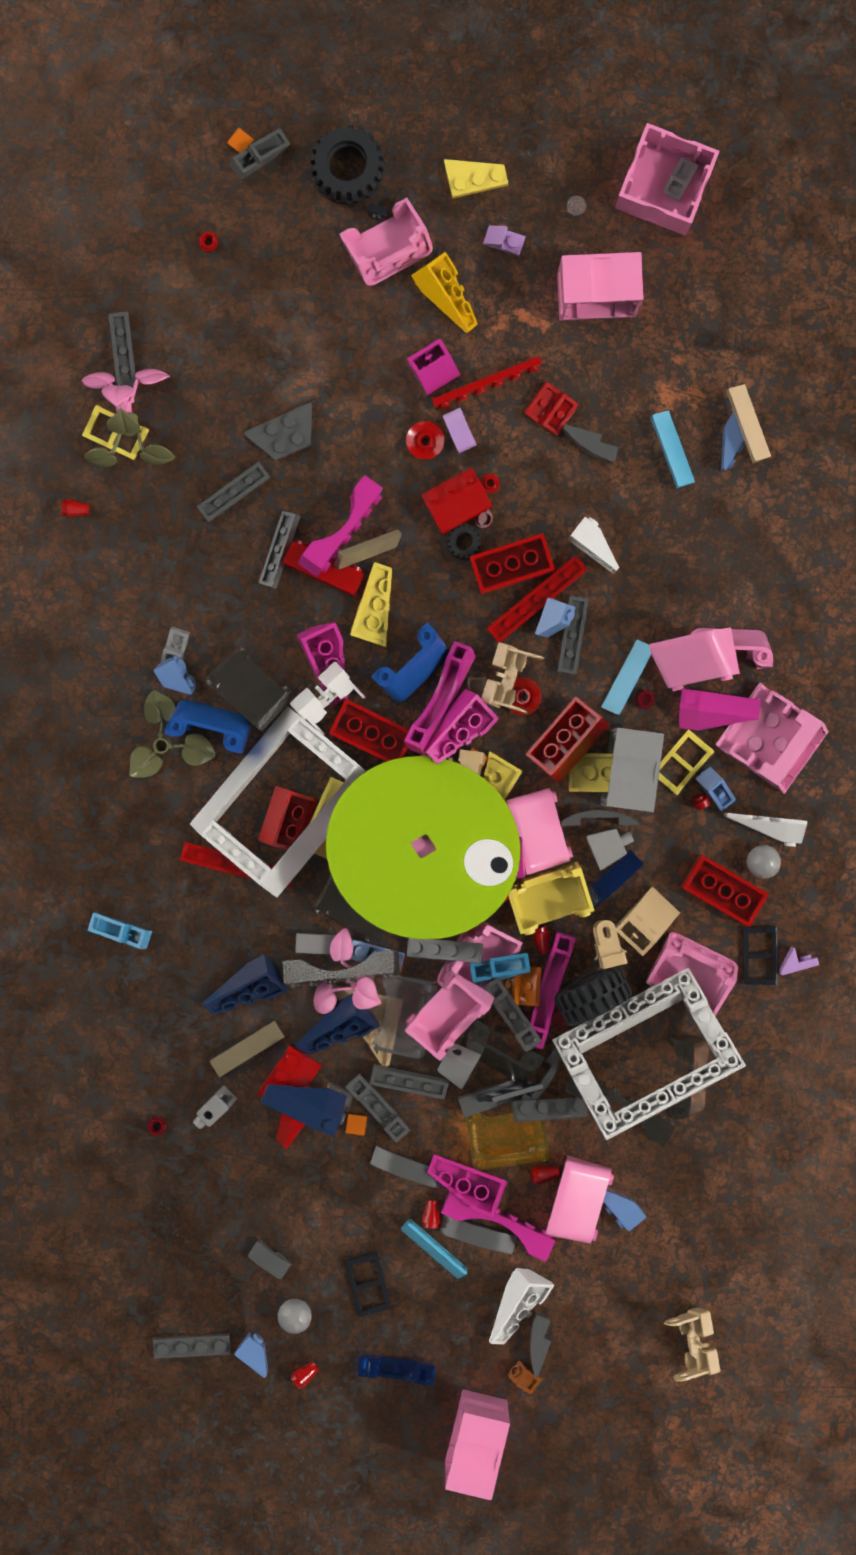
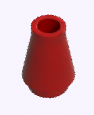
M71 499L62 500V516L69 518L89 515V504Z
M540 924L535 929L536 932L531 934L538 948L539 954H545L550 952L549 929L546 924Z
M535 1166L530 1169L533 1184L537 1183L540 1185L560 1177L558 1166Z
M427 1200L421 1221L424 1228L438 1229V1224H440L438 1201Z
M312 1361L294 1371L290 1378L300 1389L309 1383L319 1369Z

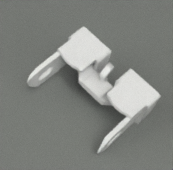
M337 662L332 663L318 677L327 687L324 692L318 685L315 687L321 694L318 698L306 688L290 703L293 709L304 720L307 719L323 736L325 735L316 723L327 713L324 710L327 705L337 696L340 699L347 696L353 689L362 698H365L349 680L350 676Z

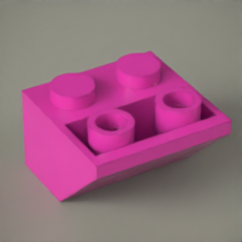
M440 338L407 359L409 367L427 395L460 376L450 353Z

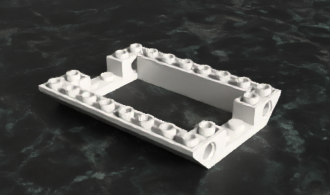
M287 706L192 820L190 825L260 886L275 897H278L326 840L329 820L339 798L358 777L367 771ZM291 733L344 777L346 781L271 869L267 863L253 854L234 838L229 831L215 821L220 819Z
M689 968L624 1001L621 1005L605 1014L589 1020L552 1040L606 1140L746 1066L727 1032H724L709 1007L707 998ZM683 1000L717 1059L613 1113L582 1053Z

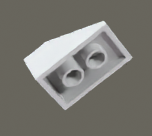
M584 517L568 540L614 575L619 566L601 529L597 527L599 524L591 517L589 519Z

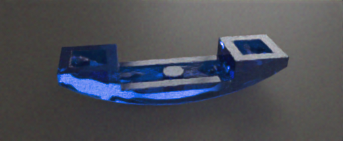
M632 850L588 888L594 909L612 895L643 865Z
M360 1356L358 1376L376 1379L377 1376L415 1381V1384L434 1386L436 1366L405 1358Z

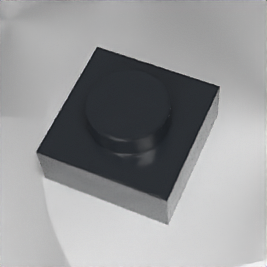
M368 204V216L375 221L387 220L388 207Z

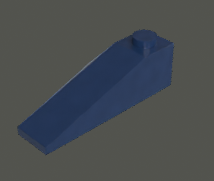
M262 955L247 963L202 1004L214 1015L236 1009L237 1005L243 1003L251 1005L254 1004V1000L265 998L266 1001L288 991L275 964L266 955Z
M353 994L339 1001L334 1010L326 1014L296 1044V1048L309 1055L330 1048L332 1043L339 1041L345 1043L348 1042L347 1038L356 1035L358 1038L365 1036L380 1026L370 1009H358L354 1006L352 1001Z
M268 1084L261 1103L315 1130L334 1137L343 1117L347 1096L330 1088L321 1089L308 1086L293 1087L292 1085Z

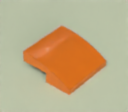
M530 967V973L500 980L517 1005L539 1006L540 967Z

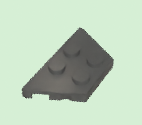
M312 403L305 404L245 431L244 434L275 461L311 446Z

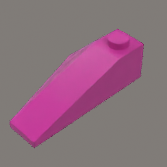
M335 622L314 626L296 634L323 692L327 687L318 677L332 663L337 662L345 671L343 639ZM348 695L342 699L337 696L329 704L330 707L348 699Z
M465 689L451 705L424 751L438 764L454 754L458 748L470 744L471 740L477 736L486 734L499 718L477 694Z
M682 689L679 728L699 731L759 719L761 700Z
M433 1155L427 1172L474 1211L494 1218L507 1181L437 1155Z

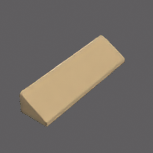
M745 384L729 388L726 392L752 463L771 457Z

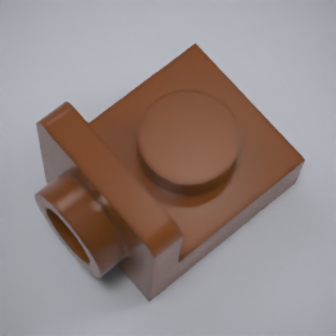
M520 1360L512 1367L508 1374L516 1386L530 1395L543 1380L540 1376H534V1372L528 1369Z

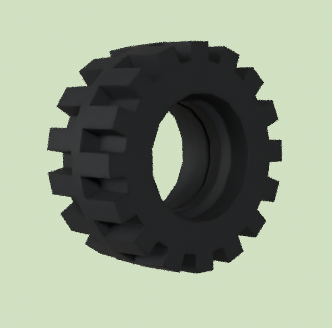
M461 524L455 527L447 536V548L451 555L457 559H469L470 556L476 555L480 549L481 537L479 532L468 524ZM461 534H467L472 539V545L467 550H461L456 545V538Z

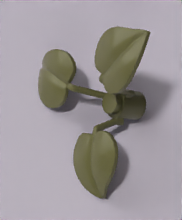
M121 408L107 422L108 429L118 433L112 450L94 448L84 455V459L93 465L111 467L117 462V458L113 454L116 451L122 434L126 436L137 434L140 450L142 451L140 458L143 461L154 465H161L172 461L176 457L167 448L160 445H149L145 448L140 435L138 416L131 412L126 413Z
M153 690L148 695L144 705V715L150 724L161 723L158 734L159 738L153 744L154 752L149 746H139L132 752L129 772L131 777L144 778L156 774L161 769L163 763L162 759L156 754H163L170 748L183 747V759L186 763L193 766L202 765L215 758L213 745L201 734H189L185 738V744H171L170 739L163 736L164 721H169L175 710V704L172 699L157 690Z

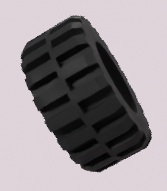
M342 125L336 126V131L329 129L326 131L327 135L325 137L321 135L318 139V144H315L312 149L313 155H311L310 162L315 185L318 186L320 193L325 194L328 200L332 201L334 199L337 204L341 205L342 202H347V205H353L354 201H358L359 204L364 202L365 197L368 199L372 197L373 191H377L380 187V181L384 177L383 152L378 141L374 140V136L371 133L366 134L363 128L359 127L356 130L354 125H348V129H342ZM344 150L358 152L364 157L366 162L363 174L351 181L337 179L332 175L329 167L331 159L337 153Z
M615 966L598 970L571 983L556 993L554 1001L565 1023L569 1026H574L592 1020L621 1005L631 997L632 990L621 968Z

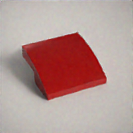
M544 382L524 411V414L557 436L579 404L565 393H561L550 383Z

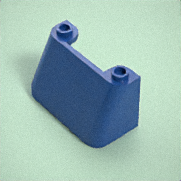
M428 623L419 630L417 635L420 646L423 649L397 674L390 668L383 667L371 676L395 702L406 700L446 661L449 648Z
M182 700L177 704L166 725L164 734L179 737L186 730H191L192 725L225 733L223 739L224 747L229 751L244 754L251 729V720L248 716L190 700Z

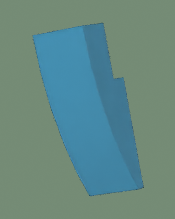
M93 912L88 927L90 932L139 949H147L152 934L151 930Z
M528 953L490 958L488 961L470 963L469 965L471 981L474 984L488 983L497 978L502 980L531 972Z

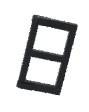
M743 927L744 985H778V927ZM749 933H772V953H749ZM749 958H772L773 979H749Z
M524 1081L522 1084L497 1091L477 1094L478 1102H496L543 1089V1084Z
M378 1252L345 1260L358 1317L391 1309ZM375 1260L379 1279L356 1284L352 1265ZM381 1284L385 1304L362 1309L357 1290Z

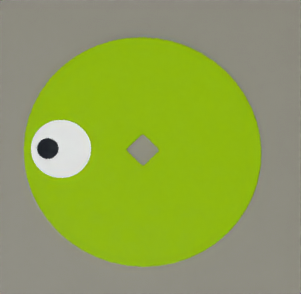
M413 756L394 759L371 768L358 777L344 791L329 820L326 852L329 869L339 892L360 916L389 933L412 939L429 940L464 933L478 926L496 912L509 895L515 882L520 863V840L516 822L508 805L499 792L483 777L465 766L446 759L436 764L430 757ZM424 835H428L436 850L420 858L411 842Z

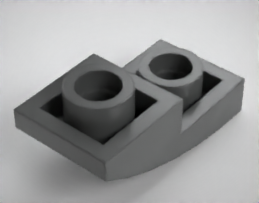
M262 1240L257 1241L248 1254L252 1261L279 1279L283 1278L292 1264L281 1253L274 1252Z

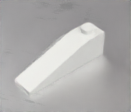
M724 813V817L773 839L782 841L784 846L796 847V843H802L807 826V821Z
M516 1268L506 1284L489 1342L491 1344H505L519 1329V1323L524 1318H529L533 1314L531 1310L536 1304L539 1303L541 1305L545 1301L554 1284L530 1269Z

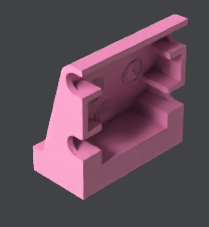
M760 682L749 697L761 700L759 719L730 724L715 745L785 794L829 731L821 720L803 709L800 710L791 701L773 690L770 691Z

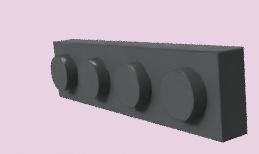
M111 313L108 315L117 386L127 385L133 388L136 380L129 313Z
M257 462L198 505L197 508L208 523H210L271 477L260 462Z
M282 511L258 584L277 589L284 568L283 561L293 541L301 516Z
M569 596L568 605L576 608L573 620L569 626L564 628L557 672L577 675L588 598Z
M408 938L407 957L472 963L482 962V943Z
M374 1064L369 1085L445 1099L449 1080Z
M583 1097L514 1101L511 1104L515 1123L579 1119L588 1116Z
M230 1333L154 1338V1359L231 1354Z

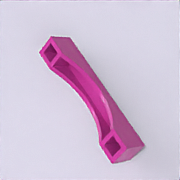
M364 475L350 496L351 511L347 523L332 536L312 541L302 554L298 564L316 577L321 572L325 573L331 565L329 561L332 558L336 559L338 552L341 551L340 547L342 545L346 546L352 538L350 534L353 531L355 533L362 525L360 521L363 518H368L372 512L371 507L373 504L377 506L381 501L382 496L380 494L383 488Z
M454 641L446 657L441 678L428 706L417 721L412 724L404 740L409 750L424 756L427 755L424 750L450 709L476 657L472 647Z
M558 931L555 932L541 979L539 1006H533L529 1020L542 1040L540 1044L535 1046L543 1049L555 1006L554 998L556 993L559 992L576 939L572 935Z
M449 1191L441 1208L442 1214L457 1221L479 1218L500 1223L518 1236L528 1254L545 1262L547 1261L556 1240L554 1236L546 1234V1229L541 1231L535 1228V1224L529 1221L524 1223L518 1220V1217L512 1213H502L499 1207L494 1218L478 1213Z

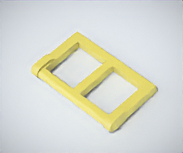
M96 405L82 436L112 450L118 433L112 432L108 442L90 434L100 413L108 417L115 415ZM140 426V435L143 443L149 429ZM138 439L131 453L119 447L116 448L115 452L135 461L140 450Z
M688 729L662 759L660 769L673 757L690 771L689 774L677 787L660 772L658 779L674 794L678 795L715 751ZM688 737L707 752L694 768L675 753Z

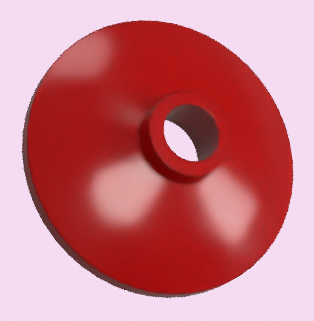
M421 421L409 429L406 436V445L414 457L422 460L432 459L442 451L444 435L440 427L435 423ZM422 439H428L429 443L427 445L422 444Z
M525 677L517 678L512 689L516 690L512 706L524 709L527 713L509 710L516 715L527 716L535 712L539 707L542 696L541 690L534 680ZM525 694L528 695V699L526 701L523 698Z

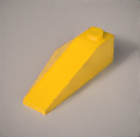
M444 252L411 276L421 292L465 333H468L478 323L470 303L465 301L462 292L465 290L463 285H459L456 275H458L457 269L447 253Z

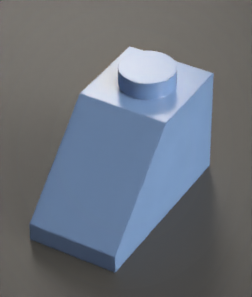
M547 598L535 634L548 638L569 626L574 618L576 607Z
M711 767L696 778L701 788L709 795L721 812L736 800L723 778Z
M249 1332L237 1347L234 1355L265 1378L268 1373V1363L264 1340L259 1334Z

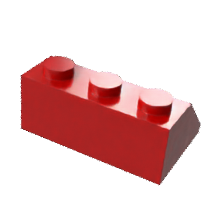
M472 467L421 495L426 508L442 535L493 507Z
M275 786L258 841L288 850L309 825L317 798Z
M291 1043L257 1094L263 1097L268 1084L292 1085L293 1087L297 1085L300 1087L309 1086L322 1067V1064Z

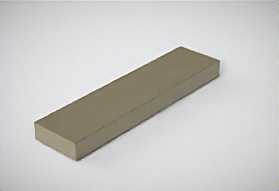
M394 530L338 552L334 566L339 570L394 549L398 546L402 533L399 530Z
M274 1020L211 1059L210 1063L218 1076L221 1077L281 1040L285 1035Z

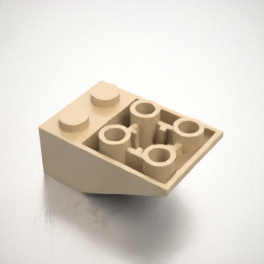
M651 887L615 927L617 933L644 956L680 912L656 889Z

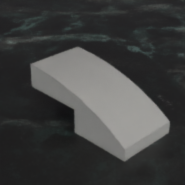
M681 157L662 192L680 201L698 165Z
M175 627L170 628L161 662L175 655H178L179 659H183L190 632Z
M296 933L295 952L330 954V945L336 935Z

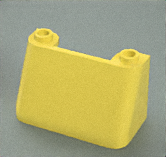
M577 861L516 879L508 895L519 932L525 935L535 933V929L540 924L571 914L579 915L582 918L589 916L590 912L594 911L582 869Z

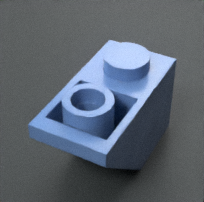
M178 655L159 663L153 670L163 687L189 695L197 687L194 677L189 675L184 661L179 659Z

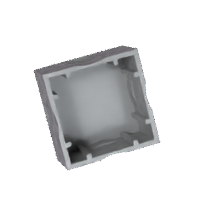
M624 728L610 729L607 754H613L609 790L608 792H602L600 805L654 812L664 734Z

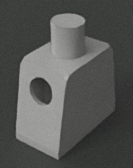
M617 829L585 836L599 870L606 868L625 856L627 852L624 846L634 842L630 831L619 836Z
M454 1043L448 1051H445L447 1054L440 1060L442 1062L438 1072L462 1089L481 1055Z
M223 1085L196 1113L198 1117L193 1120L194 1124L199 1129H202L205 1125L210 1127L233 1105L237 1098Z

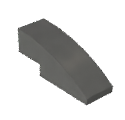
M279 128L250 144L247 150L232 157L229 165L238 178L242 180L270 162L291 144Z
M564 425L563 432L580 449L603 462L614 464L619 447L600 442L602 434Z
M513 1079L459 1096L458 1100L464 1118L517 1099L518 1096L496 1102H478L477 1094H486L515 1086Z
M535 1310L530 1330V1356L534 1376L536 1377L539 1376L551 1343L550 1335L546 1334L551 1321L550 1315Z

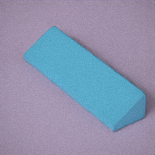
M669 410L651 415V421L676 488L694 483V477Z
M636 640L604 700L602 708L617 716L620 715L651 656L648 644Z
M409 1219L402 1226L401 1230L457 1279L467 1274V1267L412 1219Z

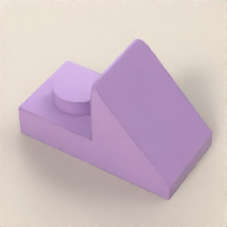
M489 225L483 245L520 256L526 236L508 231L507 226Z
M790 947L778 971L779 974L786 975L818 966L819 961L817 957L811 956V954L800 956V960H798L795 948Z

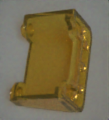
M481 1113L466 1117L472 1163L475 1170L482 1171L536 1163L550 1158L545 1121L515 1123L513 1114L485 1118Z

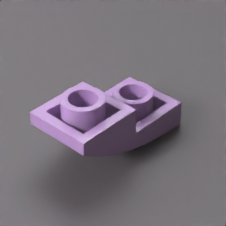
M461 408L443 415L459 453L476 446Z

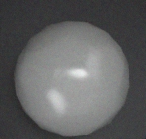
M759 845L753 848L746 860L749 872L759 879H769L775 876L781 866L779 853L768 845Z
M290 1299L279 1308L278 1322L287 1333H301L310 1325L312 1313L307 1303L303 1300Z

